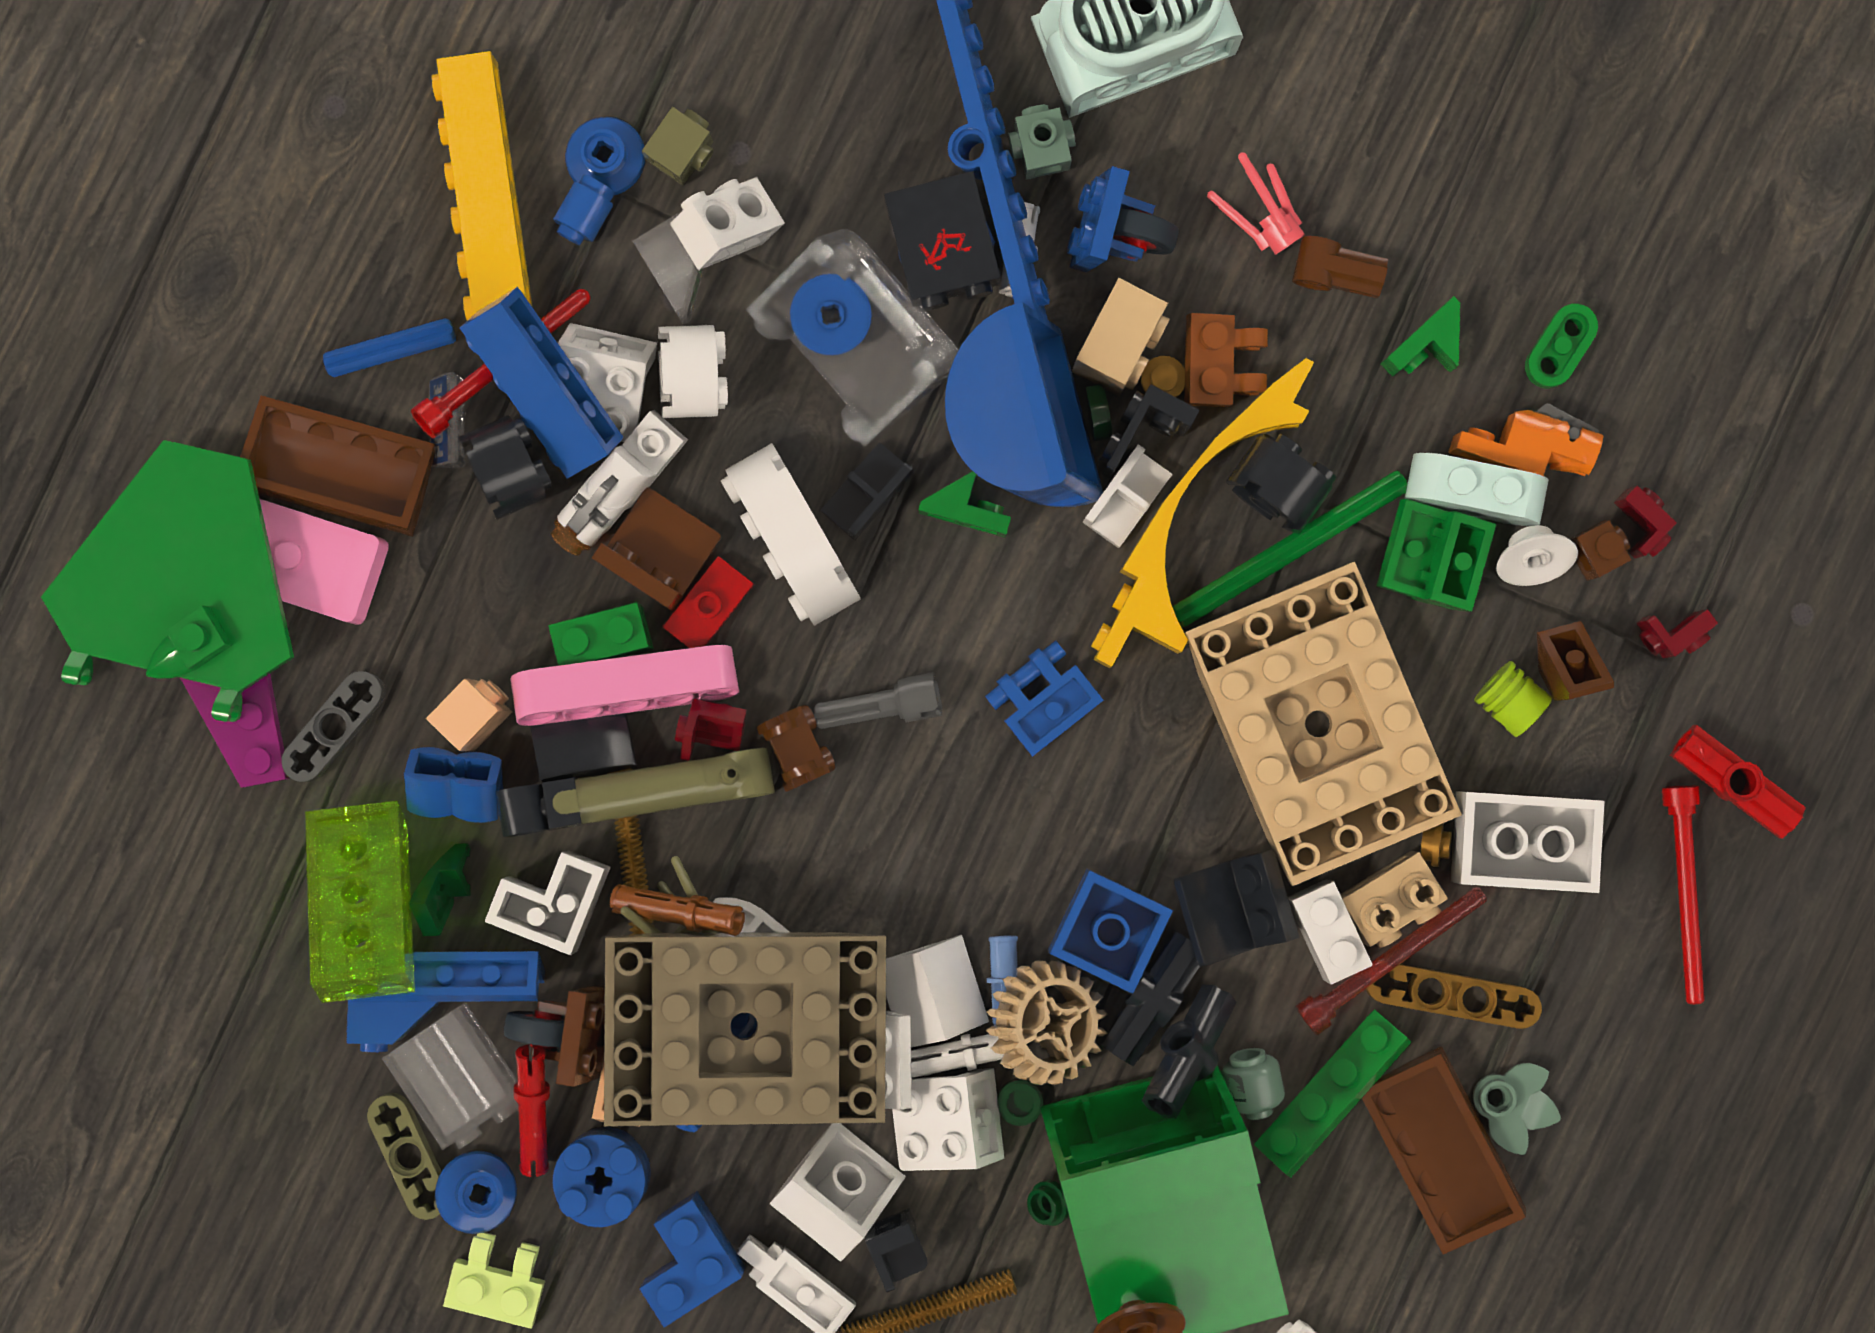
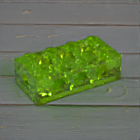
M398 801L305 811L310 985L322 1003L415 992L412 912L408 904L411 899L408 826ZM364 899L362 902L355 904L357 901ZM367 941L363 946L357 947L360 943Z

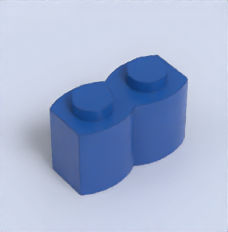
M434 747L410 750L404 772L406 803L409 812L431 818L453 815L465 821L478 823L498 820L499 810L496 791L503 790L502 760L500 758L481 752H467L456 755L448 750Z

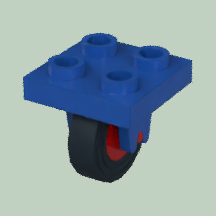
M1112 166L1101 175L1096 176L1090 185L1085 184L1082 189L1078 203V210L1083 211L1080 228L1074 227L1067 246V254L1072 255L1069 268L1088 272L1107 261L1108 255L1137 262L1138 259H1142L1143 253L1171 254L1176 246L1179 228L1163 218L1154 216L1155 205L1124 195L1130 171Z

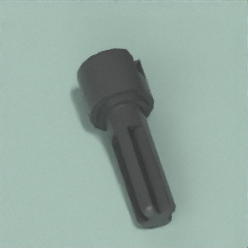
M931 672L899 678L897 684H894V689L818 703L813 710L816 725L820 729L896 715H899L900 719H904L906 723L942 716V703L938 682L934 681L935 674Z

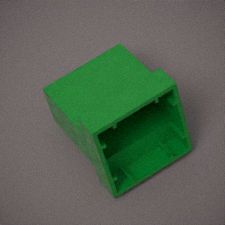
M1218 1065L1209 1076L1195 1082L1177 1119L1163 1118L1158 1113L1150 1111L1141 1101L1154 1076L1040 1107L1098 1324L1106 1317L1119 1311L1123 1304L1133 1300H1142L1146 1303H1168L1180 1308L1186 1320L1182 1333H1221L1289 1314L1257 1186L1261 1182L1249 1133Z

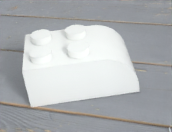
M1456 791L1455 800L1462 815L1454 818L1451 882L1466 885L1599 893L1604 801Z

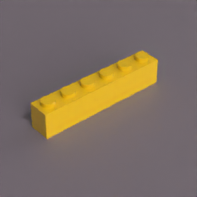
M491 51L436 59L438 74H432V87L436 101L443 102L445 118L438 119V129L442 145H449L451 162L444 163V171L448 189H455L457 207H451V220L455 234H461L464 251L457 252V263L461 278H468L470 295L463 297L466 320L517 286L532 306L498 62Z

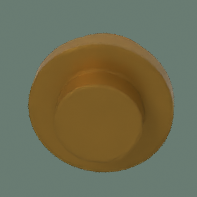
M1158 356L1151 359L1141 374V384L1145 393L1151 384L1174 397H1178L1185 387V369L1182 364L1170 356Z
M1444 823L1423 831L1421 856L1424 861H1431V866L1439 867L1440 858L1449 859L1452 832L1444 831Z

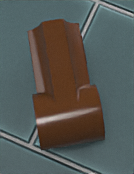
M1318 236L1302 237L1292 279L1294 284L1319 291H1330L1333 288L1376 299L1380 296L1387 274L1388 259L1341 248L1342 245L1339 242Z

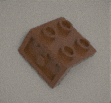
M646 488L609 544L606 546L601 543L592 559L674 611L721 540V535L653 489Z

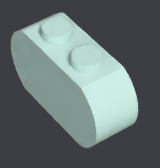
M1415 453L1413 454L1405 499L1448 512L1457 511L1472 517L1496 522L1535 526L1540 525L1549 479L1532 472L1443 454Z

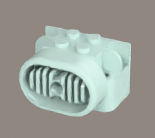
M1049 0L1044 4L1039 14L1031 16V21L1068 116L1071 118L1236 55L1243 35L1230 1L1142 0L1146 1L1153 8V11L1149 14L1142 15L1137 14L1130 7V3L1137 0Z

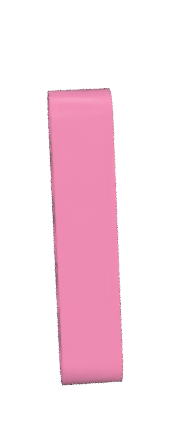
M711 645L530 669L518 672L510 678L516 722L524 726L692 704L693 698L708 702L733 697L740 692L732 647L728 645Z

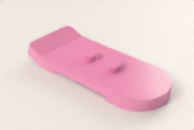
M260 499L282 601L351 624H362L366 619L388 552V542L380 537Z

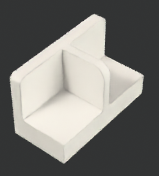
M1139 444L1083 520L1085 525L1117 548H1120L1172 476V473L1145 455L1144 451L1146 449Z

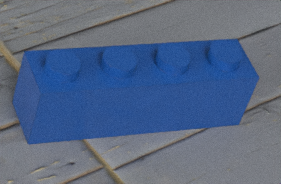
M518 286L477 311L460 327L470 349L483 360L493 374L494 382L498 388L508 395L518 409L524 424L533 430L546 448L550 461L561 469L566 478L608 456L624 438Z

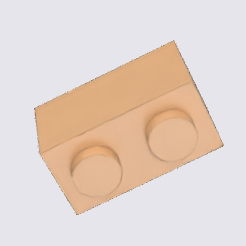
M464 679L426 719L459 751H475L512 711L504 704L509 698L492 681Z

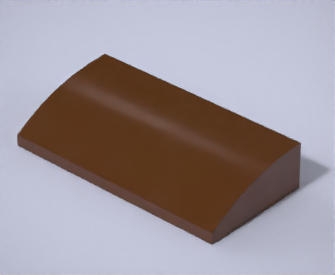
M261 395L240 457L251 460L258 494L413 537L426 493L436 445Z
M1442 1046L1380 1077L1362 1097L1443 1255L1526 1218V1207Z

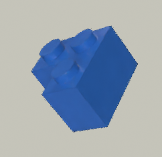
M698 1191L692 1193L657 1217L653 1225L675 1259L647 1276L639 1289L662 1326L666 1327L741 1279L746 1267Z

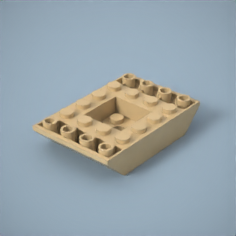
M1355 562L1185 632L1198 676L1260 824L1292 886L1462 815ZM1313 711H1321L1329 719V729L1321 737L1310 735L1305 727V720Z

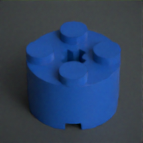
M599 1127L583 1133L563 1151L554 1168L553 1190L559 1208L566 1216L590 1227H607L625 1220L637 1208L648 1189L651 1176L649 1158L636 1140L621 1129ZM599 1167L605 1168V1176L612 1177L605 1186L599 1185V1180L592 1176Z

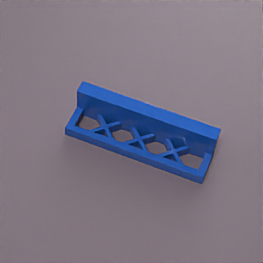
M538 951L354 952L350 996L353 1002L538 1001L539 983H545V968Z

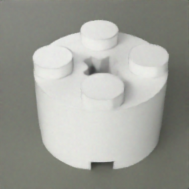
M714 325L658 327V339H667V342H660L661 351H658L661 402H670V406L662 408V418L718 416V409H725V405L728 403L727 378L718 377V364H723V359H725L724 331L715 332Z

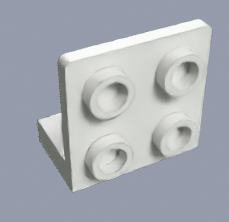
M570 323L558 344L624 438L620 442H625L639 425L645 379L655 360L657 342Z
M994 1068L976 1069L950 1077L911 1078L912 1108L892 1109L899 1168L902 1171L978 1169L1005 1159Z

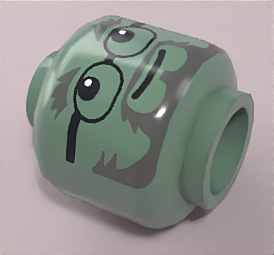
M1248 1048L1233 1053L1229 1057L1230 1061L1223 1066L1221 1074L1239 1113L1246 1114V1118L1251 1120L1269 1117L1273 1113L1272 1109L1277 1107L1284 1100L1285 1096L1278 1060L1271 1055L1265 1054V1050L1260 1048Z

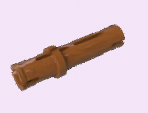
M618 884L613 889L610 897V907L613 908V913L621 914V908L626 906L642 918L680 924L692 932L699 933L704 929L737 936L742 931L745 921V913L742 912L743 908L741 906L714 903L701 895H693L691 898Z

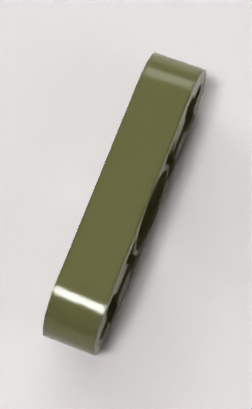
M398 1093L384 1094L377 1098L368 1109L367 1119L408 1210L419 1219H433L440 1215L436 1200L434 1201L435 1208L431 1209L428 1203L421 1205L417 1199L423 1193L419 1180L410 1185L407 1178L415 1177L428 1168L431 1175L425 1176L422 1180L428 1191H434L442 1171L408 1099ZM383 1103H387L390 1108L398 1107L400 1109L401 1115L395 1119L399 1131L401 1132L406 1127H409L412 1134L403 1135L392 1144L390 1143L388 1137L394 1135L396 1131L390 1121L382 1122L379 1115L385 1111ZM411 1143L419 1148L421 1162L418 1167L405 1168L399 1163L397 1151L402 1144Z

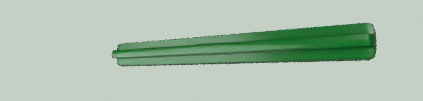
M1399 471L1390 473L1308 523L1301 534H1290L1173 606L1180 626H1188L1406 493L1408 484L1405 477Z

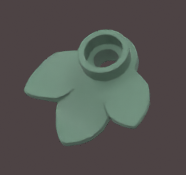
M1521 1063L1512 1067L1504 1075H1487L1478 1081L1473 1090L1474 1106L1482 1116L1488 1118L1491 1138L1505 1150L1514 1154H1526L1529 1139L1528 1129L1545 1128L1561 1120L1560 1113L1554 1102L1545 1093L1540 1091L1548 1079L1549 1071L1536 1064ZM1493 1089H1500L1502 1092L1501 1101L1495 1105L1488 1102L1489 1092Z

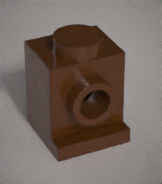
M1603 520L1570 538L1578 549L1576 563L1586 581L1599 578L1631 561L1627 550L1630 549V544L1625 533L1619 526L1613 527L1610 520Z

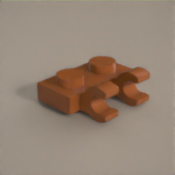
M1190 313L1186 315L1184 402L1191 406L1230 407L1233 405V394L1258 396L1259 393H1264L1267 390V374H1234V350L1259 351L1260 348L1268 347V329H1234L1235 315Z

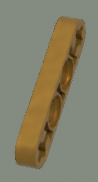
M1377 962L1369 967L1364 975V988L1367 994L1372 999L1383 1004L1518 1029L1533 1026L1539 1020L1542 1013V1004L1539 997L1533 991L1521 986L1392 962ZM1385 970H1390L1391 978L1407 982L1406 974L1413 973L1408 985L1409 1000H1402L1406 992L1402 989L1388 988L1386 995H1381V988L1374 985L1375 977H1383ZM1427 978H1435L1442 986L1441 997L1434 1003L1426 1004L1418 996L1419 984ZM1472 986L1481 987L1486 994L1485 1006L1477 1012L1468 1011L1464 1007L1462 1000L1464 992ZM1496 990H1502L1499 999L1504 1001L1517 1002L1519 995H1523V1002L1530 1005L1529 1012L1521 1013L1519 1020H1515L1514 1012L1497 1007L1498 1016H1491L1497 1005Z

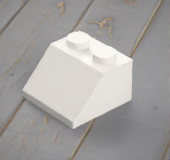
M832 1123L791 1173L770 1202V1205L841 1262L864 1239L906 1176L841 1123Z

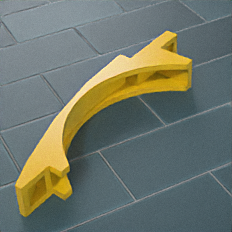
M1305 358L1260 395L1211 442L1160 505L1120 570V573L1130 577L1135 582L1133 586L1124 583L1112 607L1119 610L1111 626L1103 623L1091 645L1092 648L1098 650L1093 660L1111 668L1131 630L1140 633L1177 654L1183 651L1188 639L1171 605L1165 573V549L1168 531L1180 498L1200 469L1225 449L1252 436L1274 430L1298 428L1299 424L1303 423L1309 410L1295 404L1293 401L1314 363L1313 361Z

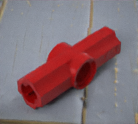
M1692 725L1673 746V751L1670 754L1673 759L1712 787L1719 798L1733 803L1779 839H1783L1790 831L1794 830L1803 818L1805 806L1766 778L1757 765L1745 762L1698 725ZM1736 770H1740L1746 779L1744 789L1738 794L1730 786V777Z

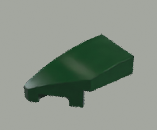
M468 843L455 844L441 856L421 880L408 903L423 936L441 935L454 905V897L471 896V884L467 883L462 872L467 857H470Z

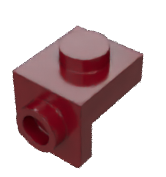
M1637 485L1626 489L1613 502L1646 533L1629 551L1635 559L1644 557L1647 554L1654 557L1671 541L1672 537L1668 532L1677 522L1662 509L1665 504L1655 492L1647 487L1641 489Z
M1708 609L1693 612L1668 632L1654 615L1643 617L1637 622V625L1642 630L1639 637L1644 646L1653 655L1657 656L1660 654L1662 658L1676 657L1683 650H1686L1688 654L1696 651L1711 639L1707 632L1718 624Z
M693 698L689 715H680L676 728L675 741L682 743L681 759L690 761L695 742L740 751L747 710L732 707L728 704H717Z

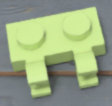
M487 1232L477 1234V1236L473 1237L468 1260L457 1258L454 1262L443 1306L532 1329L545 1280L532 1277L540 1246L522 1242L521 1247L517 1249L513 1272L488 1266L496 1235Z

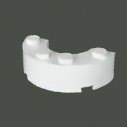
M772 443L725 469L728 476L720 481L734 504L740 500L743 502L748 512L740 517L753 540L762 536L770 552L763 555V558L775 579L777 580L785 576L795 594L790 596L788 600L800 621L809 617L815 626L861 600Z

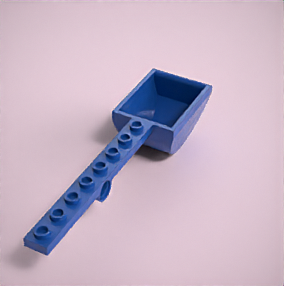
M936 0L968 124L959 127L951 135L948 142V154L952 162L965 173L973 171L975 179L983 180L1015 303L984 319L968 335L957 352L950 368L945 391V414L948 430L957 452L967 466L979 477L997 487L1028 501L1051 507H1076L1097 502L1103 494L1061 329L1047 318L1045 305L1050 303L1049 294L1043 279H1037L1033 263L1039 259L1037 248L1033 238L1030 235L1026 236L1022 220L1027 218L1026 206L1021 194L1014 191L1011 177L1016 176L1015 164L1010 152L1003 149L1000 135L1005 134V125L998 108H993L989 93L994 91L993 79L987 66H982L978 51L983 50L982 37L976 24H971L967 10L973 7L972 0ZM984 143L981 156L976 160L969 161L971 149L977 144Z

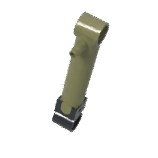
M757 748L722 756L579 779L569 778L544 782L542 784L513 787L496 791L502 835L505 838L728 800L760 797L775 793L768 748Z

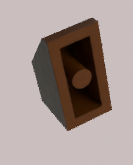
M1581 621L1537 632L1538 669L1554 701L1570 700L1614 688V680Z

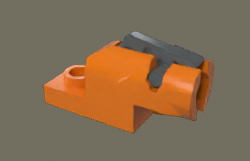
M1547 403L1537 411L1523 410L1509 415L1499 443L1494 442V434L1478 428H1469L1468 432L1461 431L1453 436L1448 453L1468 460L1532 472L1544 476L1547 464H1550V470L1586 476V474L1589 475L1596 463L1604 436L1595 427Z

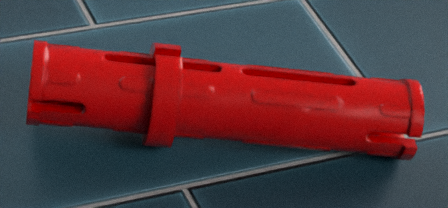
M529 1044L520 1046L515 1052L518 1082L514 1085L513 1094L514 1100L519 1103V1169L523 1175L531 1177V1164H533L534 1160L536 1163V1177L546 1174L549 1170L546 1101L550 1097V1085L545 1080V1049L540 1045H533L534 1057L530 1061Z

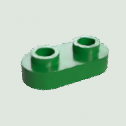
M1569 304L1562 307L1552 316L1525 361L1527 377L1534 385L1544 389H1551L1563 384L1570 378L1598 331L1597 318L1590 308L1582 304ZM1567 321L1574 322L1577 325L1578 333L1576 336H1570L1565 332L1564 326ZM1542 359H1549L1553 362L1554 371L1552 374H1546L1542 371L1540 366Z

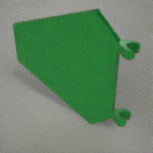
M163 440L41 596L71 649V653L63 667L61 678L65 683L72 685H88L91 682L93 676L92 656L147 669L154 651L162 640L168 636L165 630L201 606H208L212 609L232 646L198 669L179 677L221 687L211 712L215 720L237 722L242 712V691L294 658L251 460Z

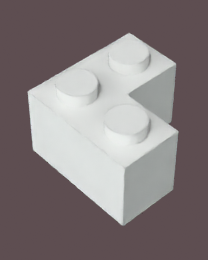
M569 850L561 852L547 890L511 876L502 878L485 922L572 955L579 949L611 867Z

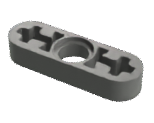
M358 671L344 679L284 751L282 767L289 778L298 782H309L323 775L383 703L386 694L385 685L377 675ZM370 681L372 686L369 692L373 698L370 702L360 700L352 708L353 711L360 713L359 717L355 720L350 711L337 704L341 699L344 704H350L357 695V691L353 688L355 683L366 684ZM333 713L342 716L346 723L345 733L336 740L327 738L322 731L323 720ZM312 734L317 742L329 747L330 751L326 754L323 749H318L310 760L314 765L313 770L303 769L298 772L296 767L299 761L295 755L297 752L308 753L316 745V743L308 740Z

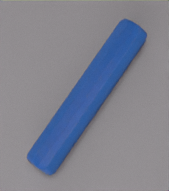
M444 318L325 352L323 354V362L328 375L337 377L452 344L456 341V333L452 322Z

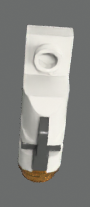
M655 410L649 411L621 446L613 449L599 468L579 489L578 493L560 512L554 521L556 527L551 532L553 539L563 549L576 556H579L584 550H590L599 538L611 528L621 514L634 506L642 492L651 486L688 439Z

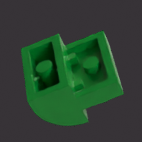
M1400 499L1376 586L1409 596L1412 600L1430 605L1472 612L1496 524L1457 511L1448 512L1410 499Z

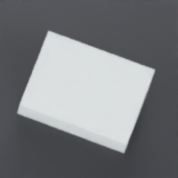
M962 935L886 958V997L891 1011L896 1012L898 1015H910L911 1047L945 1041L989 1022Z

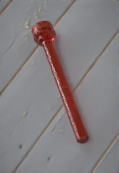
M1479 887L1473 888L1372 961L1373 966L1354 974L1324 997L1321 994L1315 998L1309 995L1295 1006L1297 1011L1316 1036L1332 1025L1330 1020L1337 1016L1336 1010L1486 903V895Z

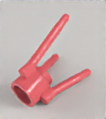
M1242 152L1238 155V159L1270 213L1269 216L1259 222L1263 231L1260 232L1214 191H1209L1207 197L1251 236L1261 251L1270 246L1274 254L1277 255L1305 235L1299 226L1302 224V221L1292 207L1274 164H1268L1266 169L1281 208H1278L1247 154Z

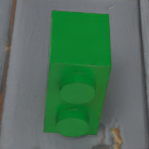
M637 602L548 625L558 666L620 658L654 649L643 605Z

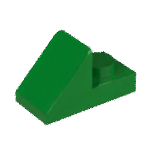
M1455 296L1447 301L1381 363L1382 367L1392 377L1402 368L1408 374L1416 369L1429 356L1423 350L1425 347L1447 371L1451 372L1458 367L1460 302Z
M973 471L925 498L920 503L919 514L1004 538L1006 537L1011 520L1010 516L1003 515V506L978 500L977 507L968 505L976 478V473Z

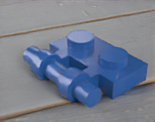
M1056 640L1042 651L1039 648L1028 656L1030 661L1011 676L1007 673L996 681L998 686L985 695V698L995 710L1009 699L1018 710L1004 722L1032 757L1104 701L1076 665L1062 676L1053 665L1067 655ZM1042 674L1050 685L1029 701L1021 690Z

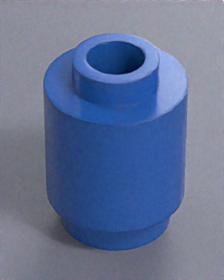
M583 174L579 183H573L553 218L560 225L557 233L579 246L583 240L593 242L613 207V203L610 201L615 192L598 180Z

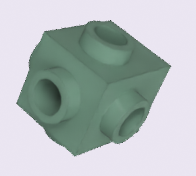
M1043 104L1022 110V116L1015 117V131L1008 133V140L1013 160L1021 158L1025 179L1070 170L1072 159L1069 147L1076 146L1071 120L1063 121L1060 107L1049 110L1048 105ZM1037 138H1044L1047 141H1039Z

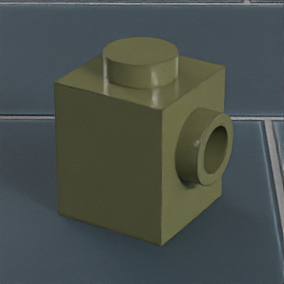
M672 107L642 150L646 161L684 186L695 169L698 172L702 171L713 155L714 149L710 147L713 139L710 132L706 130L709 123L690 109H687L683 114Z

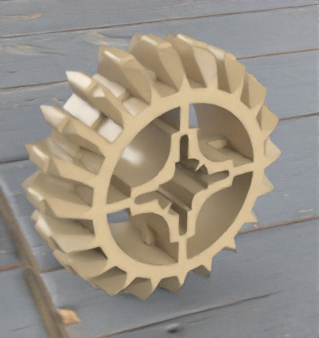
M1034 961L1031 968L1029 966L1016 968L1017 978L1007 976L1002 979L1007 990L1006 992L996 991L992 994L996 1001L999 1002L998 1009H990L987 1013L992 1018H996V1025L991 1026L986 1031L991 1036H998L999 1039L990 1049L995 1053L1004 1054L1000 1064L1004 1068L1014 1069L1013 1075L1024 1080L1029 1078L1031 1083L1043 1085L1046 1081L1048 1084L1058 1085L1063 1082V1077L1067 1079L1077 1078L1078 1067L1086 1069L1092 1066L1087 1055L1088 1053L1097 1054L1102 1051L1095 1043L1096 1036H1103L1107 1032L1103 1028L1098 1027V1020L1108 1014L1104 1010L1096 1009L1095 1006L1103 996L1098 992H1090L1094 981L1088 977H1080L1081 970L1072 966L1065 967V964L1060 961H1051L1048 964L1046 961ZM1052 985L1063 994L1067 1002L1063 1004L1055 1003L1053 997L1047 996L1044 988ZM1029 1042L1040 1043L1041 1048L1047 1049L1050 1057L1044 1059L1037 1058L1030 1051L1027 1044Z

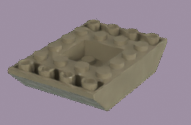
M740 932L737 936L725 933H645L605 937L604 1126L885 1123V935L842 932ZM739 1013H750L757 1020L756 1031L747 1038L735 1036L730 1028L732 1019Z

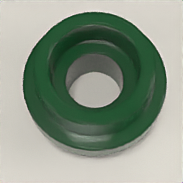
M1043 1180L1033 1187L1027 1198V1207L1031 1217L1039 1224L1056 1226L1066 1221L1069 1214L1061 1185L1053 1180Z

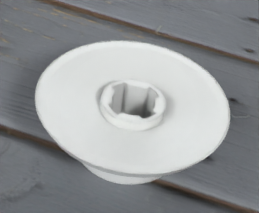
M1529 526L1511 536L1508 543L1509 547L1500 555L1496 569L1499 577L1509 584L1518 586L1538 585L1554 580L1566 573L1574 565L1578 556V549L1570 539L1563 535L1554 534L1546 526Z

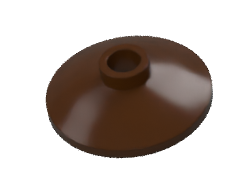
M1133 1300L1123 1304L1119 1311L1102 1320L1096 1326L1093 1333H1182L1186 1320L1182 1310L1172 1304L1146 1303L1142 1300Z

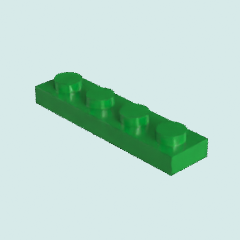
M1374 1009L1254 1143V1146L1291 1178L1410 1045L1411 1041Z

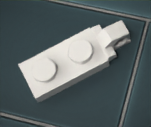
M749 1235L739 1247L737 1254L754 1267L749 1276L756 1281V1287L815 1333H835L856 1307V1302L792 1251L786 1247L783 1248L774 1241L770 1248H768L752 1235Z

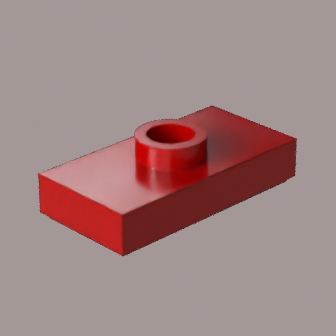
M718 556L666 621L663 628L689 648L707 646L755 584Z

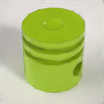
M1509 661L1487 681L1476 695L1474 701L1478 705L1484 703L1483 709L1486 712L1492 710L1491 716L1500 722L1514 737H1518L1543 714L1553 697L1535 684L1534 680L1529 676L1524 678V671L1521 669L1515 670L1516 664L1513 661Z

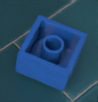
M1086 869L1048 951L1051 955L1133 994L1173 910L1092 870Z

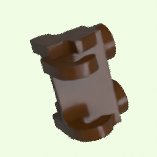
M807 705L794 708L756 726L759 735L763 734L765 740L770 741L784 773L781 775L785 782L782 784L785 792L835 770V762L831 752L826 746L819 747L812 731L817 727L816 720Z

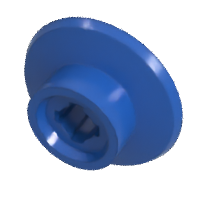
M613 117L594 118L580 125L571 135L565 153L566 167L574 182L579 183L583 174L608 186L615 192L614 195H618L631 188L640 178L645 166V157L642 153L644 144L638 132L625 121ZM601 146H606L614 151L608 158V162L602 163L601 160L594 157Z
M823 274L808 280L796 292L790 308L791 325L797 338L808 349L823 355L843 354L858 346L867 335L872 318L871 305L864 290L853 280L838 274ZM833 307L837 308L839 320L841 321L829 325L824 324L821 311L823 309H832Z
M484 1151L467 1152L450 1161L442 1170L435 1189L436 1205L442 1218L454 1229L469 1234L488 1232L502 1224L510 1215L517 1196L515 1177L508 1164L500 1157ZM475 1184L487 1187L483 1198L484 1201L481 1203L469 1199L473 1190L472 1186Z

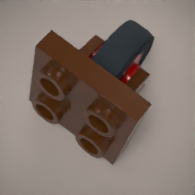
M596 985L571 990L568 992L567 1002L553 1000L538 1001L535 1011L508 1012L505 1019L504 1036L517 1042L530 1044V1056L534 1057L533 1045L542 1046L546 1051L545 1059L559 1062L556 1084L574 1087L599 1079L605 1052V987Z

